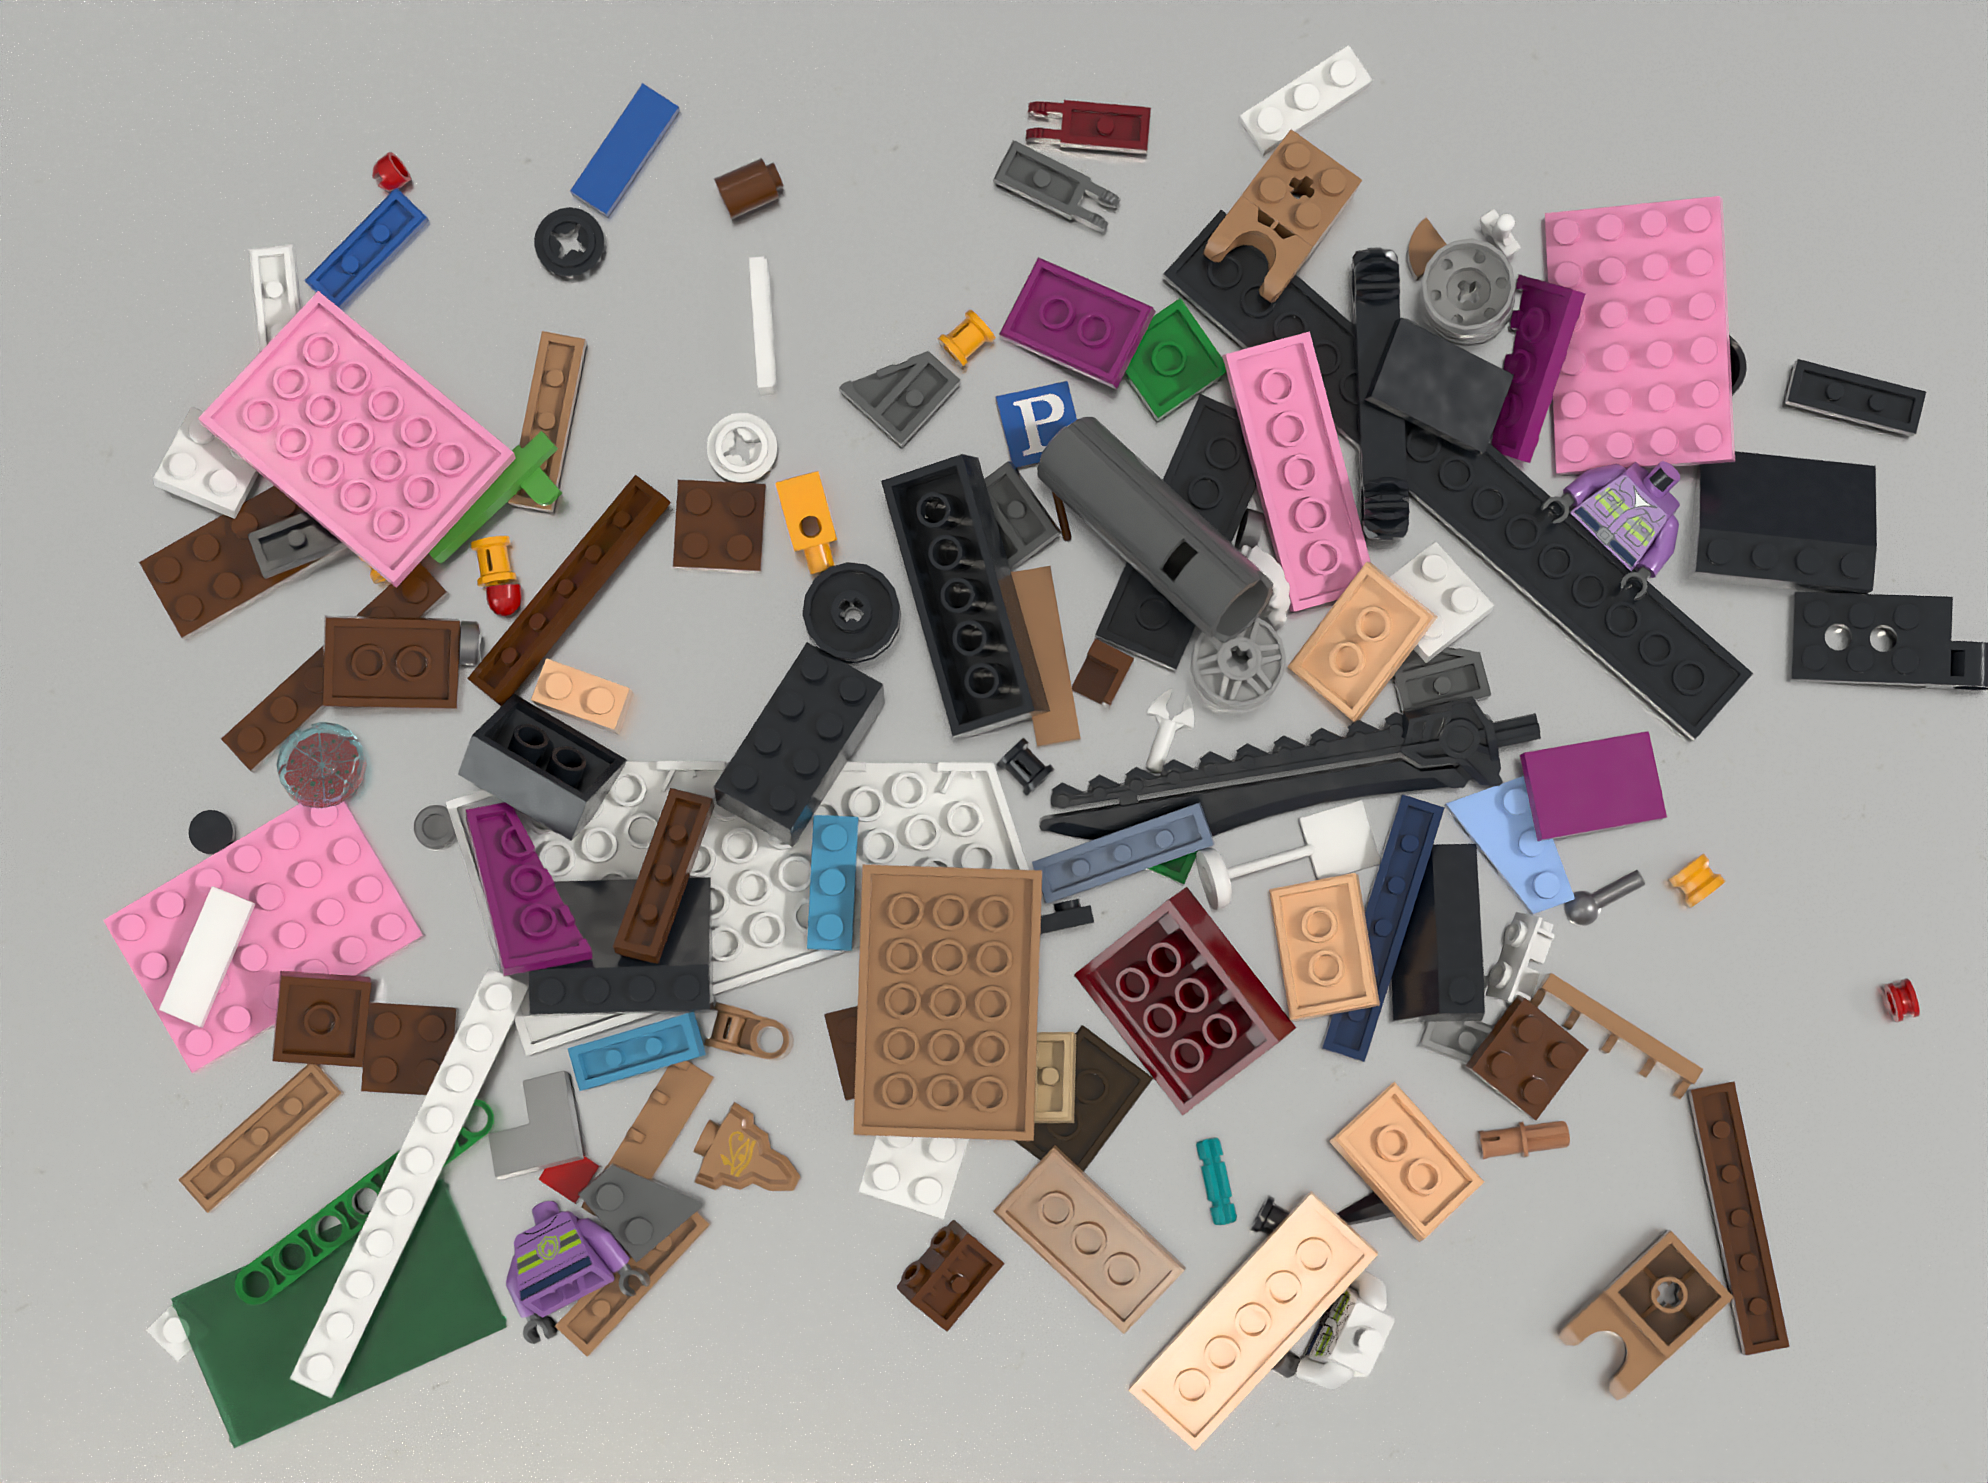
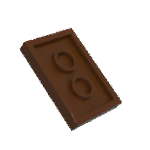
M324 615L322 705L457 709L460 620L450 618Z

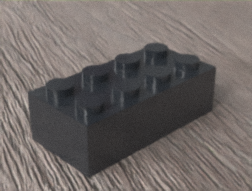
M807 642L714 785L717 805L794 847L884 705L883 683Z

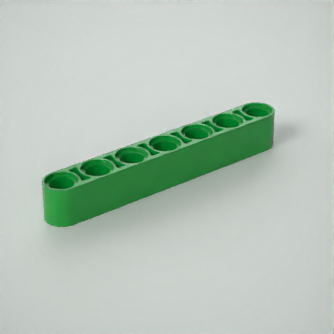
M476 1099L473 1106H479L485 1110L488 1120L486 1126L478 1132H471L463 1125L442 1170L488 1136L493 1130L496 1123L495 1112L487 1102ZM399 1151L245 1266L238 1273L235 1280V1290L238 1297L251 1305L263 1304L273 1299L360 1233L369 1214L360 1213L356 1209L355 1196L364 1188L372 1189L376 1192L377 1196L379 1195ZM326 1216H334L342 1224L341 1236L336 1241H325L318 1232L319 1223ZM291 1243L300 1245L306 1253L305 1262L298 1269L288 1268L282 1260L284 1248ZM253 1271L264 1273L269 1280L268 1291L261 1297L251 1295L246 1289V1279Z

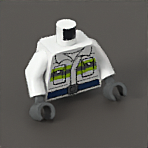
M1364 1269L1324 1312L1306 1349L1304 1358L1300 1361L1299 1356L1289 1350L1283 1356L1281 1362L1276 1364L1271 1370L1284 1378H1290L1296 1374L1298 1379L1330 1390L1340 1388L1353 1377H1367L1371 1373L1380 1352L1383 1350L1384 1343L1395 1320L1394 1316L1386 1308L1387 1292L1384 1283Z

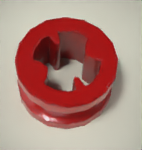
M1908 978L1902 979L1898 986H1894L1893 983L1885 984L1886 1001L1895 1022L1903 1021L1905 1015H1910L1912 1018L1919 1017L1920 1008L1917 995Z

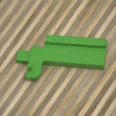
M540 431L524 448L517 445L512 450L516 459L429 552L434 560L442 564L522 488L533 501L541 506L552 504L563 494L540 467L558 450L557 446L544 432Z

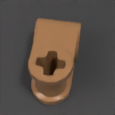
M719 1002L715 1003L714 1009L718 1011L711 1037L705 1039L704 1045L739 1055L744 1053L771 1061L784 1059L791 1052L794 1037L787 1025L770 1018L755 1015L752 1011ZM769 1028H777L783 1035L781 1048L773 1053L766 1052L760 1043L763 1032Z

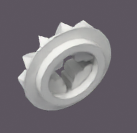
M735 413L724 417L713 427L707 441V455L712 467L721 477L739 483L757 481L771 470L777 455V441L773 430L763 419L749 413ZM738 431L739 436L743 438L745 443L761 441L749 450V460L751 463L749 465L746 464L745 460H742L740 455L724 457V455L729 454L730 450L736 447L734 432Z

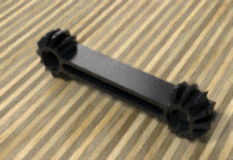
M1377 247L1358 250L1353 255L1351 264V292L1354 316L1362 531L1368 539L1388 541L1393 540V538H1404L1408 532L1410 498L1408 492L1409 484L1407 483L1405 419L1365 399L1395 320L1400 318L1398 256L1393 250Z

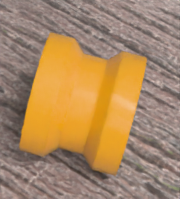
M1704 853L1668 879L1674 887H1680L1686 894L1685 902L1690 908L1726 882L1721 874H1716L1710 869L1709 859Z

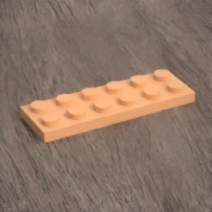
M1310 1191L1129 1386V1391L1196 1451L1376 1258L1378 1251Z

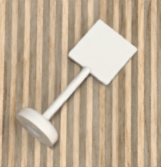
M1362 800L1299 818L1306 841L1305 846L1230 868H1226L1222 856L1216 849L1209 847L1198 850L1197 865L1200 879L1213 909H1221L1230 904L1232 899L1230 879L1310 856L1317 880L1341 876L1378 865L1380 857Z

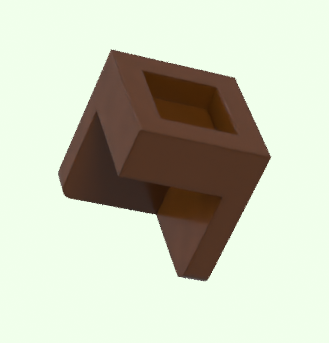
M1095 638L1072 685V691L1110 710L1135 658Z

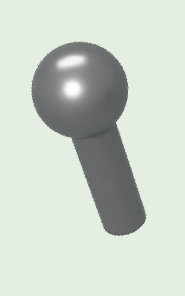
M1637 869L1593 893L1588 891L1574 892L1575 899L1565 903L1566 916L1575 925H1590L1598 918L1601 908L1645 886V881Z

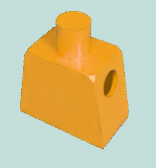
M819 471L777 481L775 484L794 552L804 551L810 574L825 571L829 567L835 566L829 542L837 540ZM807 516L816 517L820 531L815 535H806L801 522L803 518Z

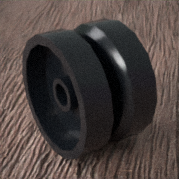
M846 562L829 567L813 580L804 597L802 615L809 638L815 647L848 665L859 666L876 661L891 649L900 632L902 613L896 590L883 573L867 564ZM855 608L860 611L861 619L859 621L851 618L846 622L844 616L847 610Z

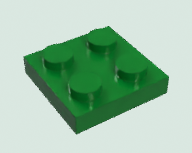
M1179 298L1153 316L1124 374L1158 421L1218 381L1227 372L1223 358L1183 300Z

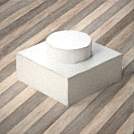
M178 1298L146 1331L177 1362H180L212 1329L182 1298Z

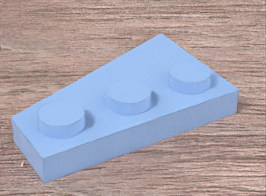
M1524 776L1445 804L1448 811L1467 831L1471 840L1482 850L1498 870V874L1531 915L1575 899L1554 840L1537 841Z

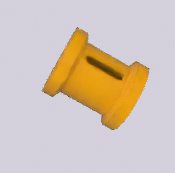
M971 309L965 313L966 318L949 334H942L937 338L943 349L961 367L968 363L967 358L986 341L991 343L996 339L990 328Z
M509 536L487 537L470 543L472 551H476L481 576L477 579L478 587L505 585L517 581L516 573L511 572L507 550V546L511 544Z

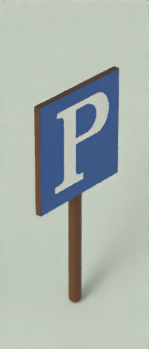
M1068 381L995 397L1010 460L1016 468L1040 463L1041 454L1049 441L1062 428L1077 420ZM1052 491L1064 541L1068 542L1072 539L1064 503Z

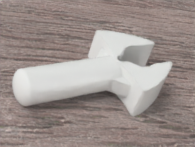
M1492 209L1479 218L1484 236H1492L1496 248L1504 253L1506 258L1521 249V246L1511 233L1515 225V219L1512 215L1502 214L1499 216L1496 210Z
M1172 689L1159 696L1147 711V714L1156 716L1159 723L1145 765L1146 769L1153 773L1162 772V766L1165 764L1176 730L1183 726L1190 729L1194 727V710L1188 694L1185 698L1182 712L1174 716L1173 720H1169V713L1166 709Z

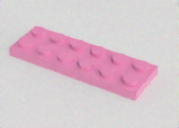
M1310 332L1222 355L1276 560L1284 570L1285 579L1290 585V612L1338 600L1363 565L1371 561Z

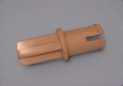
M1564 1121L1524 1126L1523 1122H1518V1127L1479 1131L1483 1160L1491 1157L1521 1153L1525 1158L1528 1157V1152L1566 1148L1570 1145L1569 1128Z

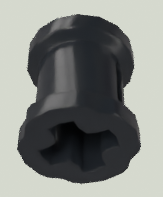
M1022 738L1000 759L996 766L1000 770L1006 769L1024 787L1022 792L1028 797L1055 769L1051 764L1045 766L1027 747L1029 742Z
M1268 1195L1258 1211L1250 1231L1255 1234L1261 1231L1269 1236L1291 1212L1275 1204V1198Z

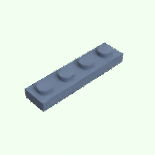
M1199 802L1032 862L1034 870H1042V893L1046 904L1213 846L1215 842Z

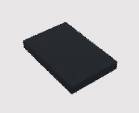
M1401 317L1395 320L1365 399L1480 456L1485 454L1514 375Z

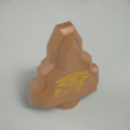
M733 1102L720 1124L711 1119L707 1122L693 1151L703 1157L694 1182L713 1190H717L722 1185L741 1190L751 1184H755L768 1191H794L801 1178L786 1156L771 1149L768 1133L754 1124V1114L736 1102Z

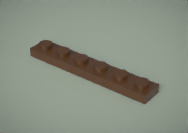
M635 474L467 679L502 706L525 681L671 502Z
M419 563L397 588L390 584L356 616L423 618L449 593ZM323 646L221 738L251 772L256 771L326 707L322 705Z
M1735 1081L1688 1090L1729 1291L1734 1297L1732 1305L1742 1353L1747 1356L1788 1348L1790 1345Z

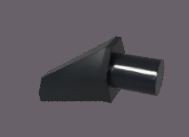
M1374 1191L1337 1213L1348 1225L1395 1216Z

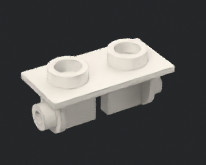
M1516 912L1514 920L1506 930L1505 944L1498 963L1491 970L1487 996L1506 1000L1509 1004H1512L1518 995L1531 1001L1540 972L1527 966L1530 959L1544 964L1555 934L1551 933L1553 924L1543 921V918Z

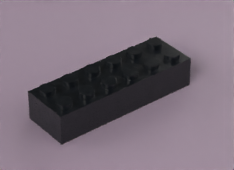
M960 454L882 480L885 498L952 736L970 737L1050 712L979 458Z

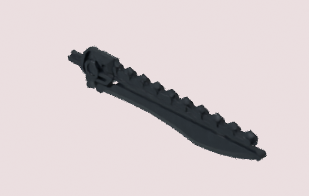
M1471 696L1405 710L1402 714L1394 712L1385 718L1386 722L1383 728L1379 729L1358 719L1348 726L1349 730L1346 736H1339L1321 727L1310 734L1311 739L1308 744H1302L1283 735L1273 742L1275 745L1270 752L1246 743L1236 750L1238 753L1235 759L1232 760L1209 751L1199 758L1201 761L1198 767L1195 768L1172 759L1162 766L1164 769L1161 775L1157 776L1136 766L1125 774L1127 777L1124 783L1115 782L1099 774L1088 781L1090 785L1086 791H1081L1062 782L1052 789L1053 792L1050 798L1052 807L1066 808L1118 798L1120 803L1046 815L1040 818L1039 827L1044 832L1049 831L1066 836L1094 840L1200 802L1213 837L1270 816L1321 803L1445 787L1464 788L1472 778L1480 785L1500 786L1503 781L1499 775L1501 764L1498 748L1541 739L1540 727L1536 713L1493 722L1488 714L1483 713L1474 697ZM1400 752L1421 766L1458 763L1456 767L1445 765L1418 768L1402 758H1395L1144 800L1137 799V795Z

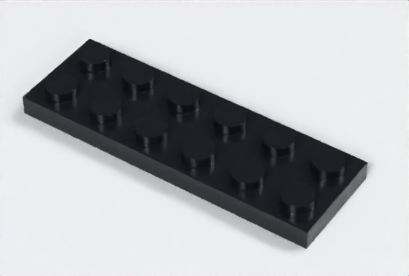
M1200 394L1163 481L1231 543L1257 485L1237 409ZM1126 562L1095 637L1176 671L1196 625L1131 564Z

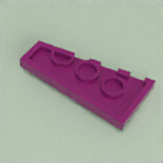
M1518 274L1516 290L1522 291L1520 310L1512 311L1510 329L1516 330L1513 353L1505 355L1503 368L1513 374L1514 377L1494 427L1491 445L1503 455L1531 463L1586 293Z
M503 802L467 809L466 821L503 976L592 959L593 951L586 938L583 939L575 924V918L567 904L563 903L554 886L555 882L549 871L543 867L535 852V846L514 808Z

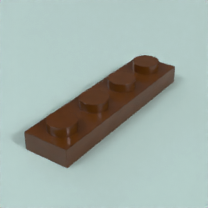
M670 788L613 944L616 954L655 964L659 963L715 807L713 798Z

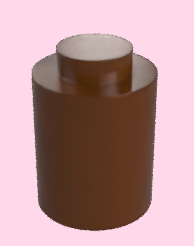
M762 158L714 178L716 187L731 219L778 199L777 189L784 187L774 162L765 165Z

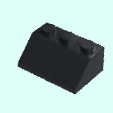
M513 694L472 734L458 775L511 805L517 811L523 812L553 832L572 841L592 820L623 770L627 759L518 695Z

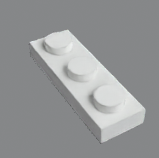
M1348 45L1241 114L1239 121L1262 155L1278 146L1290 129L1296 133L1300 132L1372 85L1373 80Z

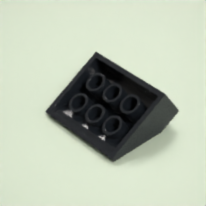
M1735 451V462L1699 464L1697 466L1687 579L1824 593L1868 594L1873 591L1877 551L1876 466Z
M711 877L688 879L658 964L616 954L613 948L637 879L556 881L554 886L563 903L567 904L579 932L583 939L586 938L593 954L592 959L529 971L530 1015L567 1016L714 1011Z

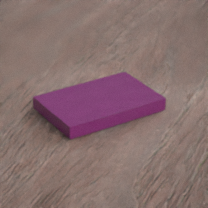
M1038 257L999 335L1008 342L1117 389L1156 311L1150 305Z
M1649 731L1520 754L1538 842L1667 818Z

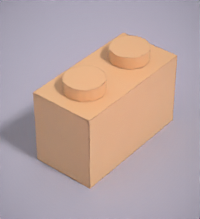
M546 658L531 701L537 706L619 735L634 693L630 688Z

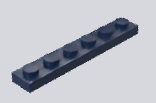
M1404 794L1400 796L1364 910L1380 1006L1332 1014L1321 1049L1365 1062L1445 807Z

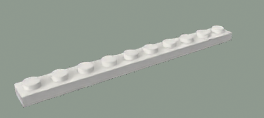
M488 967L290 1377L291 1380L325 1396L333 1397L529 990V986L508 976H503L502 973Z

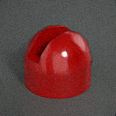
M388 152L381 157L373 166L372 177L373 179H383L378 184V187L385 191L401 188L411 180L410 174L403 162L392 152Z
M521 584L485 587L487 604L495 614L508 616L519 608L522 601Z

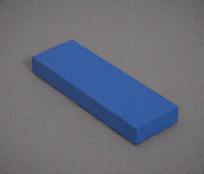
M642 83L571 188V194L608 218L679 113V106Z
M394 189L304 280L305 283L316 293L319 291L338 308L342 309L429 221L428 217L400 190Z

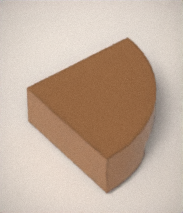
M1427 217L1415 228L1408 246V264L1415 280L1424 275L1427 263L1437 250L1447 245Z

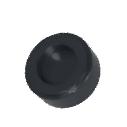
M217 810L200 812L193 818L189 826V839L192 845L198 851L205 854L214 855L221 852L232 844L235 839L234 823L226 814Z

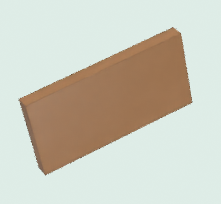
M1056 1145L1051 1148L993 1211L1123 1334L1133 1326L1186 1269L1182 1263Z

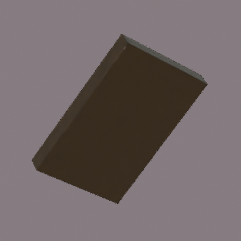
M1081 1025L1075 1033L1074 1123H1034V1141H1014L1039 1160L1056 1145L1084 1172L1153 1080V1077L1084 1025Z

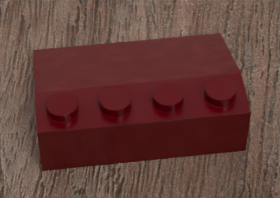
M1188 887L1164 902L1074 974L1182 1115L1198 1105L1296 1029V1026Z

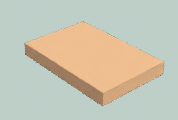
M1366 562L1287 667L1355 722L1358 719L1360 720L1438 616L1371 562Z
M1351 873L1269 889L1290 1020L1294 1022L1380 1006L1358 874Z
M1395 1082L1381 1092L1329 1141L1418 1242H1421L1484 1183L1480 1176Z

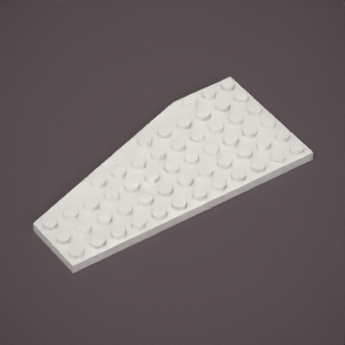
M627 761L592 820L572 841L553 832L550 828L523 812L514 809L534 844L535 852L543 867L547 868L554 882L637 879L670 788L713 798L715 807L689 878L711 877L714 995L847 952L807 949L813 817L794 847H791L718 806L714 785L729 762ZM847 762L814 815L859 817L852 950L860 947L862 865L1029 870L995 765L992 762ZM480 790L446 801V805L499 972L503 974L466 821V810L503 803L504 801L485 790ZM529 971L508 975V977L529 986ZM528 990L514 1020L525 1055L530 1056L658 1013L532 1016L529 1011Z

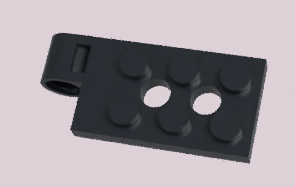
M1795 592L1791 681L1925 686V688L1985 691L1988 690V642L1951 641L1953 597ZM1834 626L1846 628L1851 635L1849 646L1842 650L1830 648L1825 641V634L1828 629ZM1881 627L1890 629L1896 637V645L1891 650L1885 652L1876 650L1870 642L1871 633Z

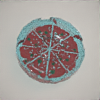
M328 722L311 724V728H306L302 732L300 729L288 737L280 748L276 763L280 783L290 798L305 807L322 809L339 805L353 796L363 783L367 769L364 749L354 733L339 724Z

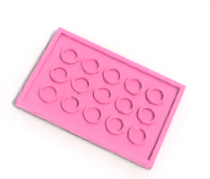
M1720 196L1545 213L1548 282L1586 293L1581 313L1567 350V356L1553 393L1556 473L1559 476L1583 474L1589 469L1612 464H1619L1628 468L1635 462L1645 469L1655 468L1661 461H1666L1673 467L1735 462L1723 199Z
M319 291L198 418L206 429L396 588L516 459L512 450Z
M324 789V804H312L305 801L299 803L103 920L192 1073L200 1071L275 1026L280 971L359 976L425 937L343 796L327 803L326 791ZM214 886L255 903V907L203 1027H199L162 1012L159 1008L210 889Z

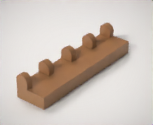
M1553 973L1545 975L1531 998L1530 1002L1538 1007L1542 1003L1544 996L1547 995L1571 1010L1562 1026L1571 1030L1580 1016L1607 1033L1608 1036L1600 1048L1608 1054L1618 1040L1645 1057L1646 1059L1638 1071V1074L1646 1078L1656 1064L1680 1079L1672 1093L1679 1100L1684 1096L1690 1085H1695L1704 1070Z
M688 1060L669 1065L604 1170L614 1163L633 1171L637 1175L653 1179L715 1077ZM583 1202L581 1208L596 1216L590 1207Z

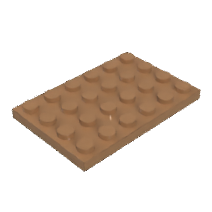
M862 865L853 1135L1034 1141L1042 870Z

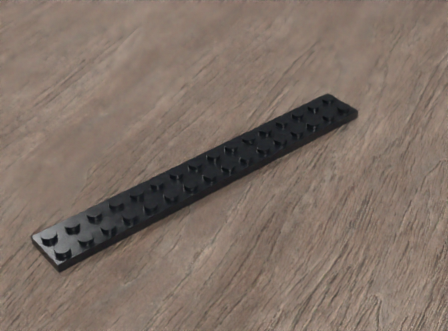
M1221 209L1164 272L1163 278L1244 349L1310 332L1335 429L1359 449L1354 324L1296 274L1275 302L1270 303L1259 293V288L1269 271V263L1265 254L1254 246L1242 245L1236 247L1221 262H1214L1203 255V250L1209 238L1227 215ZM1405 420L1408 492L1694 741L1753 675V672L1648 581L1647 592L1640 600H1634L1643 588L1638 580L1628 581L1625 588L1621 591L1623 577L1628 573L1637 571L1634 569L1630 571L1570 513L1564 521L1550 523L1561 515L1562 508L1560 504L1551 502L1548 507L1541 510V504L1551 496L1490 443H1488L1485 454L1477 456Z

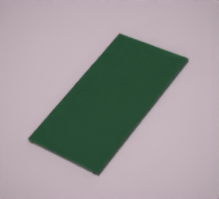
M444 1178L436 1181L332 1398L293 1381L290 1377L360 1233L273 1299L263 1304L251 1305L245 1303L236 1293L235 1280L238 1273L245 1266L171 1298L173 1302L172 1307L178 1314L229 1435V1442L234 1448L508 1327L506 1324L507 1319L502 1315L450 1194L449 1184L445 1182ZM342 1224L331 1227L319 1234L325 1241H336L341 1236ZM293 1244L284 1248L282 1260L288 1268L298 1269L305 1262L306 1253L300 1245ZM253 1271L246 1279V1289L253 1296H263L268 1291L269 1280L264 1273Z

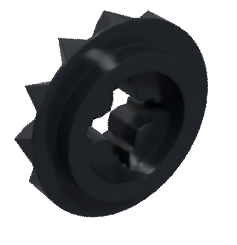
M572 207L561 208L548 214L540 222L534 238L535 252L542 265L552 274L568 278L588 274L596 263L601 261L605 245L603 231L598 221L588 212ZM579 227L577 242L585 252L571 249L561 259L563 246L554 234L569 238Z

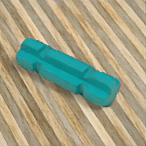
M1216 1137L1200 1140L1197 1142L1196 1147L1199 1160L1203 1159L1204 1166H1201L1208 1201H1212L1213 1207L1210 1208L1213 1223L1217 1226L1234 1223L1237 1220L1234 1203H1230L1229 1197H1232L1225 1161L1221 1162L1220 1156L1223 1155L1221 1142Z

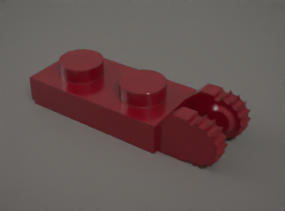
M1064 100V103L1032 101L1028 105V113L1035 117H1062L1061 130L1041 127L1027 129L1026 141L1049 145L1060 144V147L1147 154L1151 108L1072 100Z

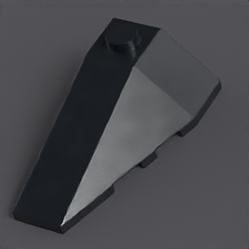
M1433 844L1391 977L1393 1022L1483 1020L1485 1015L1484 967L1476 844Z

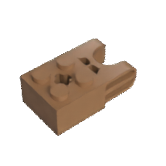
M1290 129L1213 232L1203 250V255L1214 262H1221L1236 247L1250 245L1260 249L1268 260L1269 271L1259 288V293L1270 303L1275 302L1351 201L1362 179ZM1292 193H1296L1301 197L1297 199L1292 195Z
M1668 1230L1565 1325L1558 1338L1566 1346H1577L1587 1337L1599 1331H1610L1620 1336L1626 1345V1359L1623 1366L1611 1378L1609 1383V1393L1616 1400H1620L1628 1396L1664 1361L1669 1359L1734 1297L1671 1230ZM1663 1282H1666L1668 1286L1675 1282L1679 1286L1675 1293L1679 1301L1673 1306L1668 1301L1663 1306L1657 1301L1661 1294L1657 1288Z

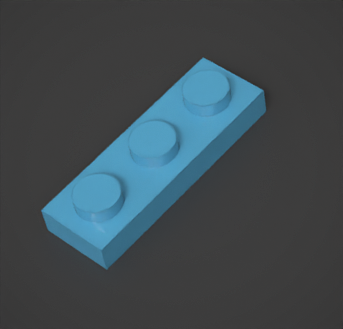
M814 815L807 949L852 951L859 817Z
M694 1012L567 1048L579 1091L706 1055Z

